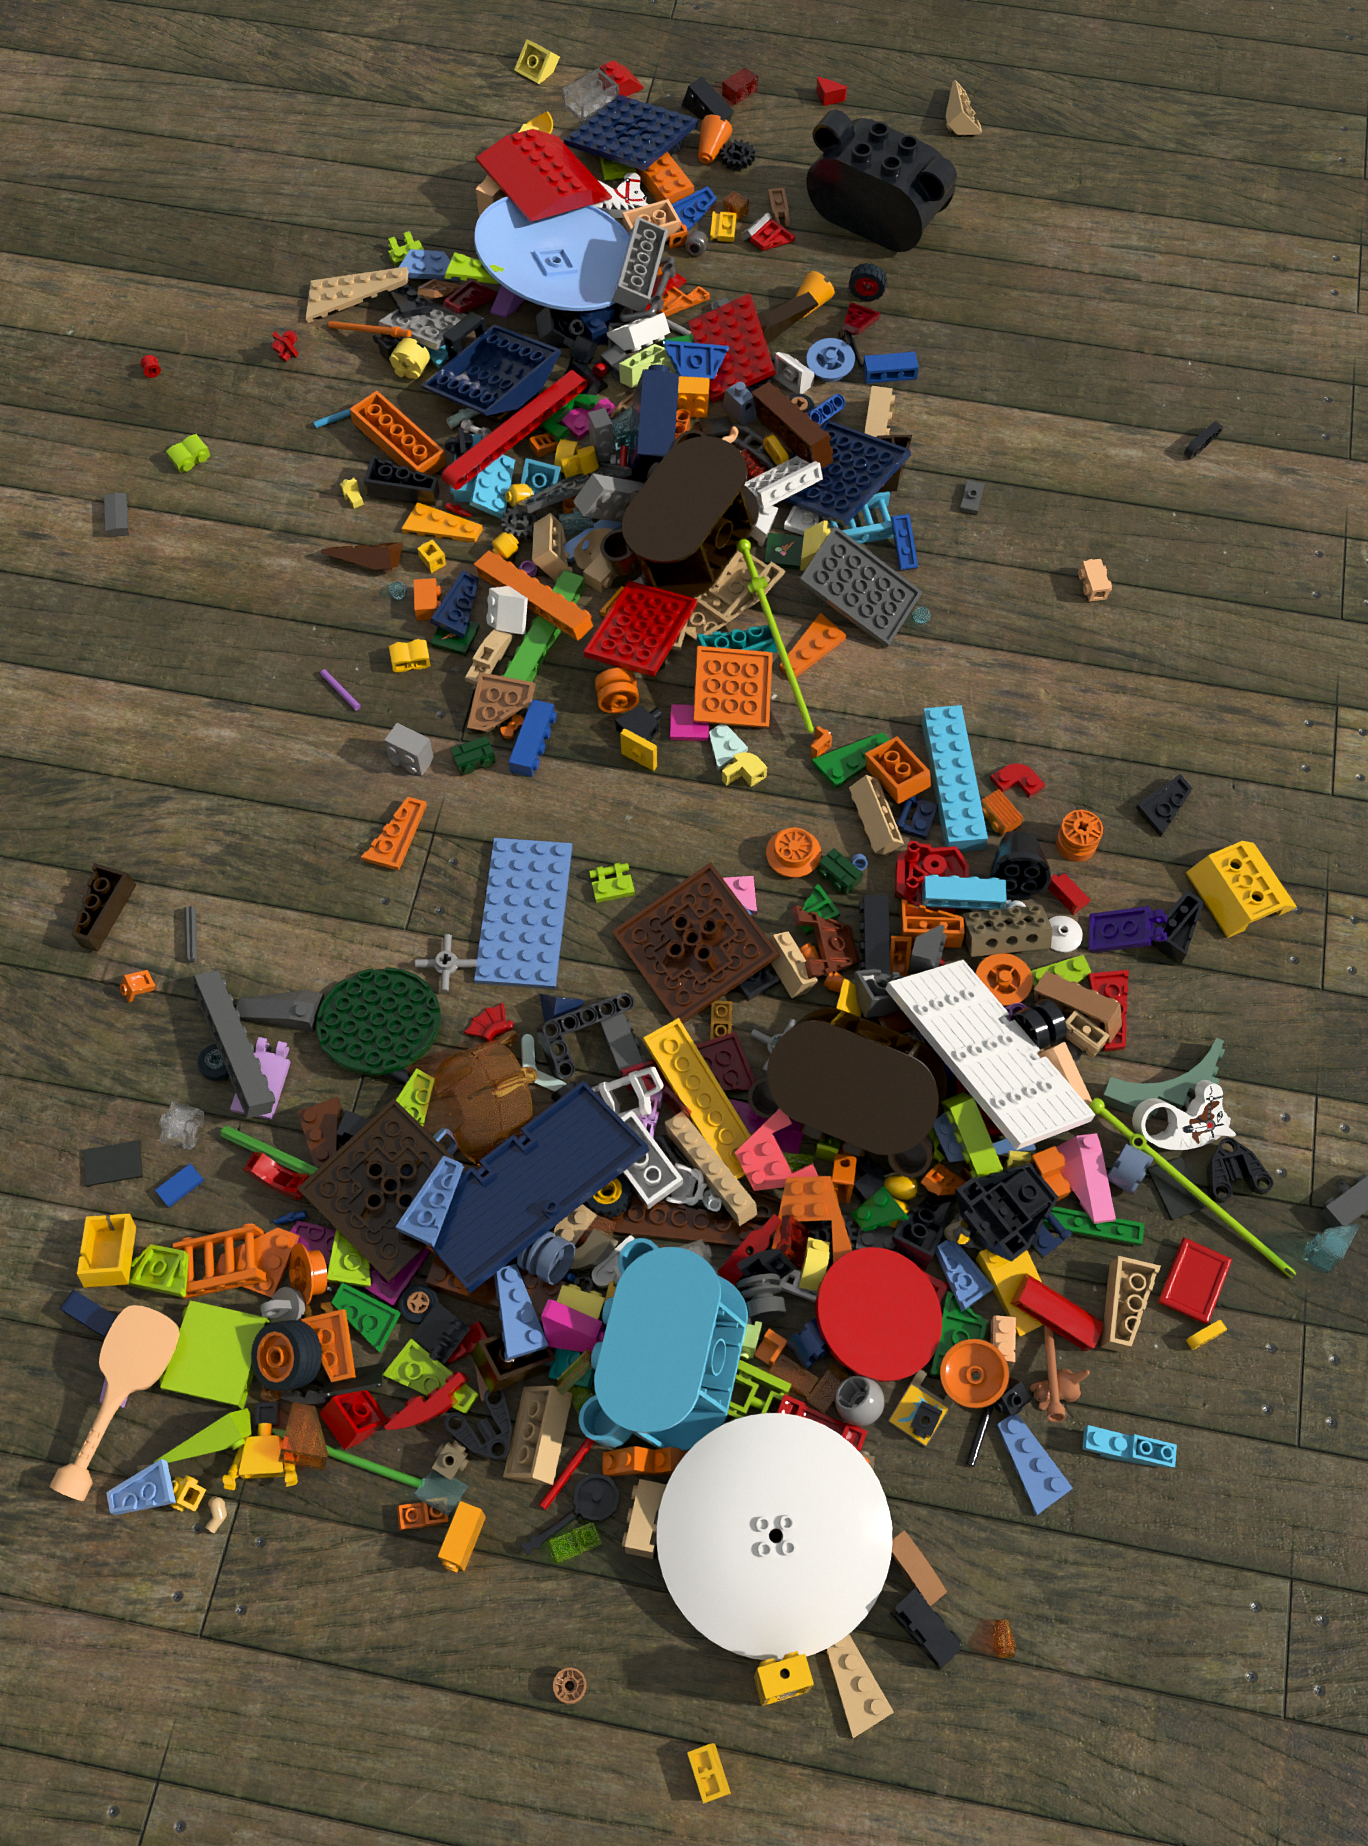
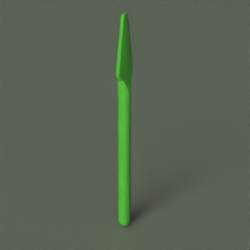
M275 1428L271 1429V1433L280 1436V1438L303 1451L314 1450L418 1489H422L425 1485L423 1480L319 1443L311 1435Z

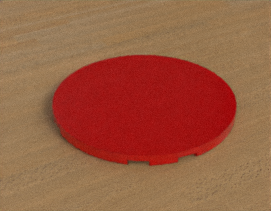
M878 1247L857 1249L835 1261L826 1271L819 1284L815 1301V1314L820 1335L831 1350L830 1353L842 1366H846L853 1371L855 1375L877 1382L898 1381L921 1370L933 1357L942 1332V1312L939 1299L927 1276L915 1263L905 1256L892 1250Z

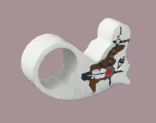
M1201 1080L1197 1083L1195 1087L1196 1098L1191 1101L1186 1112L1161 1099L1150 1098L1144 1100L1136 1107L1132 1117L1133 1128L1136 1133L1144 1135L1147 1141L1169 1150L1197 1148L1207 1145L1221 1136H1236V1133L1229 1128L1231 1118L1223 1110L1222 1088L1208 1080ZM1164 1107L1167 1111L1169 1122L1166 1130L1156 1135H1148L1145 1127L1148 1115L1154 1109Z

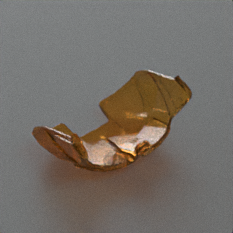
M511 1030L490 1042L458 1052L446 1058L440 1063L434 1078L438 1097H443L450 1091L454 1092L464 1121L453 1132V1137L459 1150L478 1166H481L479 1161L512 1135L519 1138L523 1134L521 1128L532 1121V1101L527 1084L535 1082L538 1074L532 1067H520L515 1055L505 1046V1044L512 1046L517 1041L520 1034L519 1031ZM493 1086L492 1088L487 1089L486 1091L473 1097V1094L484 1089L485 1087Z

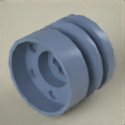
M548 1231L518 1255L517 1264L520 1269L528 1271L532 1275L537 1274L539 1279L555 1285L569 1271L575 1256V1245L560 1236L556 1237L555 1233Z

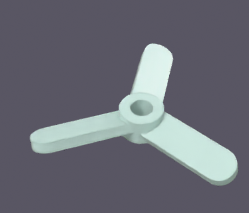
M525 1034L521 1038V1072L495 1087L493 1095L497 1099L503 1098L525 1083L534 1082L552 1091L558 1090L566 1085V1083L537 1070L535 1066L534 1038L529 1034ZM529 1071L533 1072L531 1075H526Z

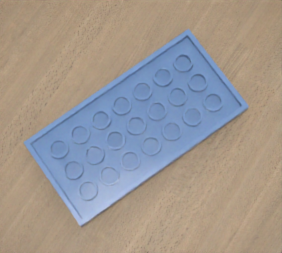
M494 838L474 978L475 984L556 990L573 848L572 843Z

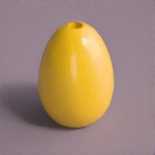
M897 1174L885 1178L883 1186L893 1198L910 1200L917 1194L918 1182L914 1177L908 1178Z

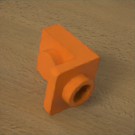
M820 726L815 728V740L811 744L812 758L823 755L832 744V735L828 730L822 729Z
M148 970L124 975L120 985L121 994L126 997L128 1002H132L137 994L154 991L155 984Z

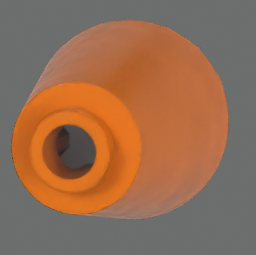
M711 114L706 115L702 120L698 158L702 163H712L721 148H723V144L730 138L733 129L726 119L724 122L720 119V116Z

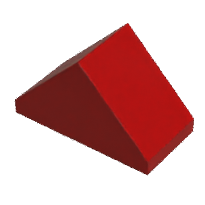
M818 76L816 92L823 106L844 102L846 100L847 86Z

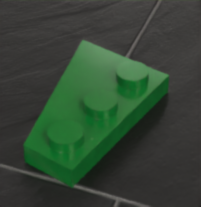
M341 1283L331 1302L337 1310H346L347 1320L381 1353L401 1312L344 1283Z

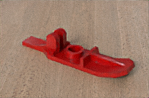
M773 1214L761 1229L752 1231L719 1269L718 1276L735 1285L744 1275L737 1263L751 1256L747 1253V1248L753 1247V1254L765 1251L769 1245L770 1236L783 1221L776 1214Z

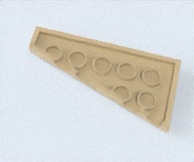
M407 267L312 280L310 283L306 320L308 323L313 322V318L318 316L323 318L328 316V312L333 310L341 311L359 304L366 297L371 296L374 298L378 296L377 293L384 290L389 292L407 285L409 271Z

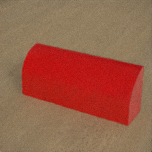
M1025 1273L1010 1303L1083 1351L1095 1348L1103 1329V1322L1027 1273Z

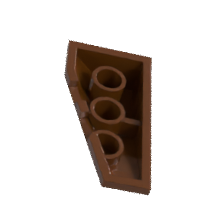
M403 542L380 543L372 545V547L369 544L358 545L355 548L353 546L328 547L321 549V553L371 569H381V572H391L392 568L399 566Z

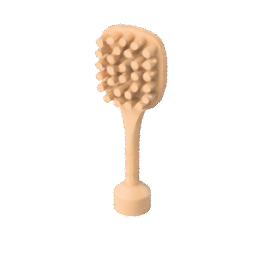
M138 1305L125 1308L115 1319L104 1340L99 1358L100 1370L107 1381L101 1408L74 1464L70 1463L58 1468L49 1486L50 1488L68 1497L80 1501L85 1500L93 1484L87 1467L115 1412L130 1393L146 1390L151 1387L165 1371L173 1356L180 1332L177 1324L172 1319L156 1310Z

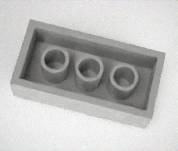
M592 474L573 502L584 517L622 522L628 497L633 491H640L644 484L637 481Z

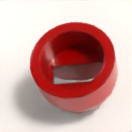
M597 363L592 370L600 378H603L607 373V366L604 363Z

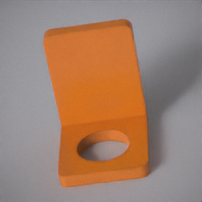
M682 222L681 232L669 235L670 249L683 246L686 243L688 230ZM675 238H681V240L678 243H673V240Z

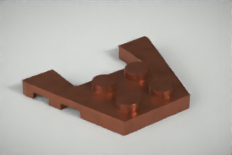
M799 905L793 907L792 912L795 925L814 927L821 959H808L805 962L808 979L856 966L860 962L851 926L831 918L827 920L821 918L814 911L806 912Z

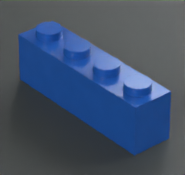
M532 699L509 760L510 772L532 777L534 771L538 770L540 764L539 757L545 752L546 744L544 743L546 739L550 738L551 724H554L557 718L554 704Z

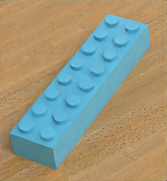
M962 705L924 708L921 723L936 803L938 804L937 809L944 847L957 846L960 852L985 850L988 836Z

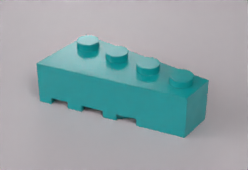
M769 625L749 627V630L742 631L733 629L732 632L727 633L718 631L713 632L711 635L697 634V646L773 652L772 654L778 652Z

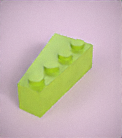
M962 1092L942 1101L941 1104L946 1118L954 1131L953 1135L962 1148V1157L971 1168V1171H969L971 1178L987 1176L994 1172H1003L1004 1170L975 1099Z

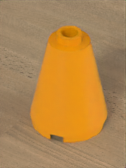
M811 271L808 273L796 295L798 297L809 292L819 304L801 319L826 303L835 294L830 281L826 283L823 280L825 276L819 272Z

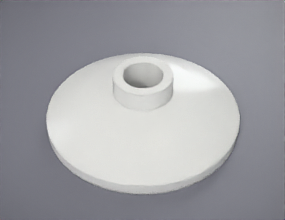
M1067 916L1050 918L1049 922L1053 928L1051 949L1056 952L1067 953L1078 948L1083 938L1080 925ZM1060 929L1067 931V933L1061 932Z

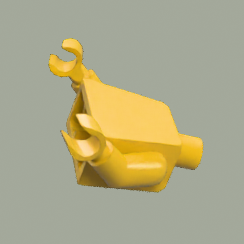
M258 1424V1436L247 1437L245 1439L246 1443L239 1447L228 1475L223 1476L225 1489L235 1490V1479L238 1476L243 1479L285 1477L286 1487L297 1484L295 1461L289 1444L286 1441H282L280 1436L271 1435L272 1424Z

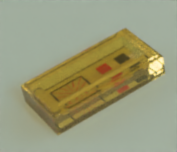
M589 1349L558 1377L557 1391L560 1394L564 1395L592 1367V1352Z

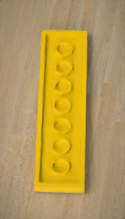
M678 1018L643 1037L642 1041L695 1128L738 1180L744 1177L746 1174L735 1151L751 1135L680 1019Z

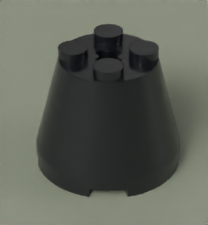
M1008 831L1004 834L998 845L990 869V878L1006 881L1007 899H1032L1033 895L1041 891L1045 892L1050 885L1051 870L1034 833Z

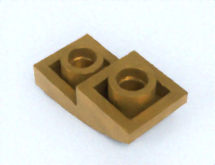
M715 1001L711 1004L710 1040L731 1033L732 1001Z

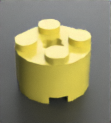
M403 338L389 358L391 365L395 369V374L399 377L405 376L417 380L430 360L426 347L422 348L416 344L417 340Z

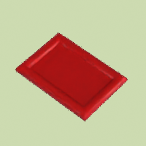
M1183 1237L1158 1303L1208 1325L1232 1259Z

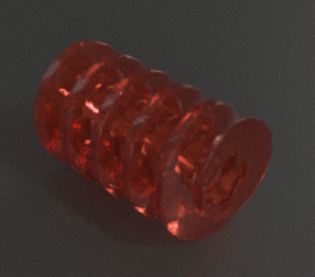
M749 449L741 451L747 465V481L768 471Z

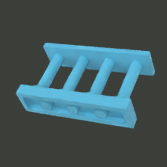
M890 492L875 494L860 510L863 513L867 526L856 527L853 518L848 523L849 529L842 531L859 544L894 538L891 518L886 507L889 505ZM879 508L884 523L874 524L869 509ZM828 519L831 530L834 526L838 527L836 522Z

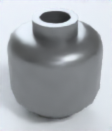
M693 231L688 235L685 248L690 255L700 256L705 252L708 245L706 234L702 231Z

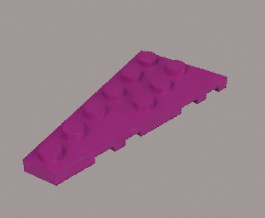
M297 1221L290 1231L300 1235L297 1243L303 1244L307 1251L319 1250L325 1259L326 1266L329 1267L336 1230ZM423 1249L389 1283L369 1263L371 1288H361L394 1307L431 1251Z

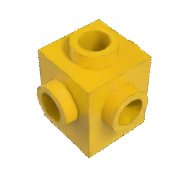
M186 1475L184 1479L175 1476L172 1486L176 1503L170 1506L183 1512L184 1508L195 1512L206 1489L198 1486V1480Z

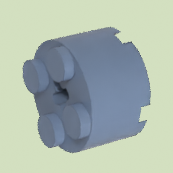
M1126 1143L1107 1174L1108 1181L1133 1195L1138 1183H1141L1146 1174V1168H1149L1154 1158L1133 1145Z

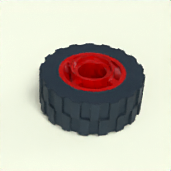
M859 264L851 272L848 287L850 292L860 300L874 301L883 296L887 284V275L883 269L874 264Z

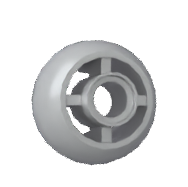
M853 1376L841 1383L835 1395V1406L841 1418L847 1423L858 1427L867 1426L875 1422L882 1414L885 1405L881 1387L874 1380L862 1376Z

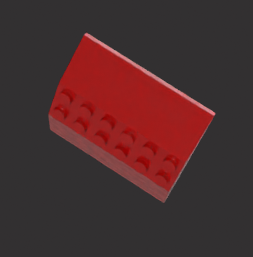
M536 129L514 133L503 137L476 157L479 165L530 222L612 199V195L556 135Z

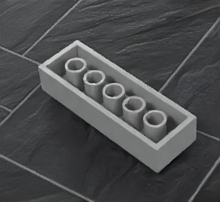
M637 216L629 235L612 301L638 312L645 311L651 298L668 229Z

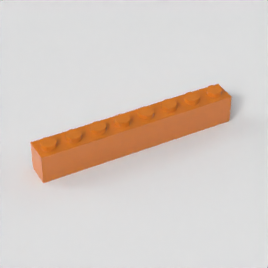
M489 550L474 563L479 577L494 587L510 586L528 598V609L575 640L579 641L593 627L592 617L587 610L580 609L573 601L569 602L562 594L555 593L548 585L544 586L537 578L530 577L523 569L519 570L512 562L505 561L499 554H494Z

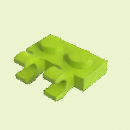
M410 231L403 233L406 245L401 247L398 246L395 237L388 238L390 243V251L388 253L395 267L400 266L410 249L424 250L419 240L414 242Z

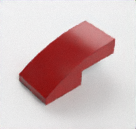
M478 1321L470 1326L471 1330L449 1358L448 1364L471 1354L478 1341L489 1338L482 1322Z

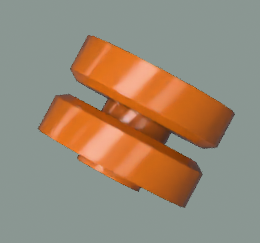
M612 668L601 672L596 677L595 688L598 705L602 711L607 713H623L637 706L639 694L636 677L631 670Z

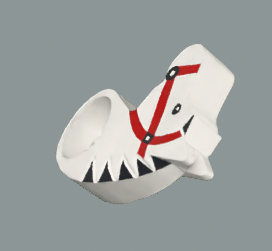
M632 172L625 175L624 182L616 189L600 182L612 195V199L592 204L614 219L622 218V212L649 205L646 203V195L640 190V176Z

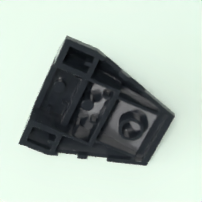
M1031 1163L1013 1167L1003 1172H994L987 1176L971 1178L955 1190L960 1215L989 1252L1011 1262L1029 1249L1032 1244L1031 1242L1059 1199Z

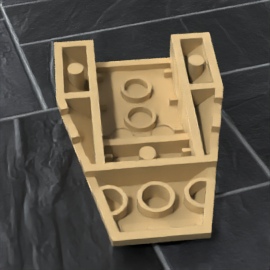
M737 551L714 585L707 592L695 598L697 599V606L688 619L685 632L695 641H697V634H713V632H716L759 601L757 592L751 594L747 583L752 580L742 553ZM751 555L759 578L765 576L768 587L764 588L766 595L786 572L773 562L766 565Z

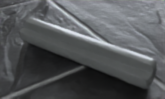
M194 906L184 908L185 959L189 963L197 961L196 909Z

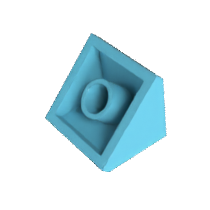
M528 458L525 459L521 484H527L532 489L533 495L561 481V468L559 466Z

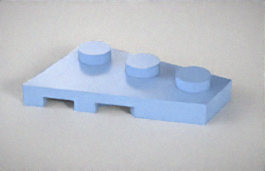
M160 1459L106 1492L110 1514L114 1515L176 1503L168 1463L163 1459Z

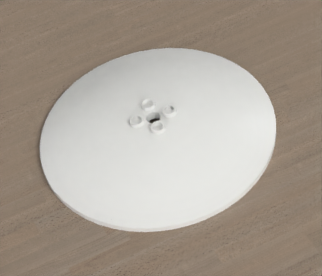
M783 1413L750 1415L723 1424L708 1433L685 1454L676 1466L663 1493L658 1512V1559L663 1578L676 1605L687 1620L712 1642L733 1653L752 1659L768 1660L774 1658L775 1661H781L784 1655L798 1651L799 1655L805 1654L810 1656L831 1647L846 1637L860 1624L875 1604L883 1588L891 1560L892 1524L890 1511L881 1484L871 1466L862 1454L840 1434L823 1424L797 1415ZM775 1528L780 1529L782 1532V1539L778 1543H773L769 1539L770 1531Z

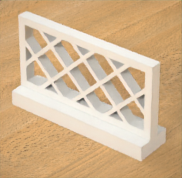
M796 456L745 482V486L752 491L756 500L759 501L760 507L766 509L822 480L821 466L817 461L809 463Z

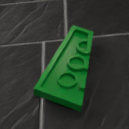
M881 732L813 758L811 763L837 789L866 769L865 753L890 739Z

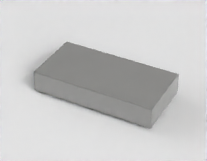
M765 213L740 234L741 239L744 241L753 236L772 218L770 213Z

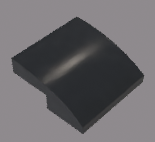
M780 1249L758 1252L737 1263L739 1269L747 1277L760 1274H777L782 1279L796 1269V1266Z

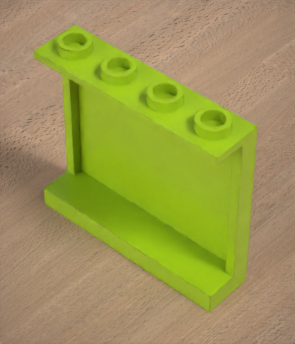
M190 1300L188 1307L186 1306L182 1313L183 1322L181 1328H179L180 1336L166 1372L164 1371L160 1377V1388L165 1393H169V1391L228 1404L235 1409L242 1410L255 1374L251 1363L252 1344L257 1333L264 1326L271 1323L266 1317Z

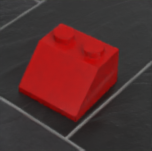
M613 60L600 66V81L614 98L619 95L626 97L644 89V86L629 69Z
M368 1390L332 1397L319 1413L344 1450L360 1444L388 1423V1418Z

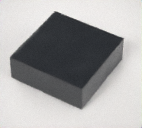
M256 1403L255 1427H258L260 1423H270L272 1426H279L280 1403Z

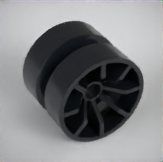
M1048 999L1036 1002L1030 1007L1014 1013L1011 1017V1021L1015 1020L1040 1050L1063 1039L1067 1033L1066 1021L1062 1012L1055 1003Z

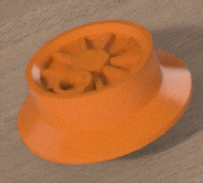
M792 827L781 830L771 837L767 844L766 857L769 865L777 873L786 877L798 878L806 876L816 869L821 859V848L817 839L804 829Z
M1007 953L990 955L979 964L976 970V975L1002 1006L1022 1002L1027 998L1032 989L1033 977L1029 967L1024 961L1014 955Z
M297 1243L292 1247L290 1254L289 1277L291 1287L302 1293L305 1306L310 1303L312 1295H319L325 1292L327 1268L325 1259L319 1250L307 1251L303 1244Z

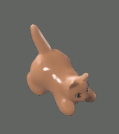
M1069 1369L1057 1371L1059 1400L1074 1402L1079 1399L1081 1395L1079 1382L1084 1380L1090 1374V1371L1082 1370L1075 1374ZM1048 1380L1030 1385V1390L1034 1392L1035 1400L1040 1402L1038 1408L1041 1411L1046 1410L1050 1403Z

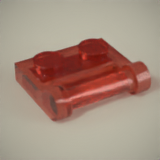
M791 1215L782 1216V1224L780 1225L781 1240L777 1244L776 1249H780L794 1261L795 1265L802 1268L808 1237L810 1238V1229ZM791 1245L798 1249V1253L791 1249Z

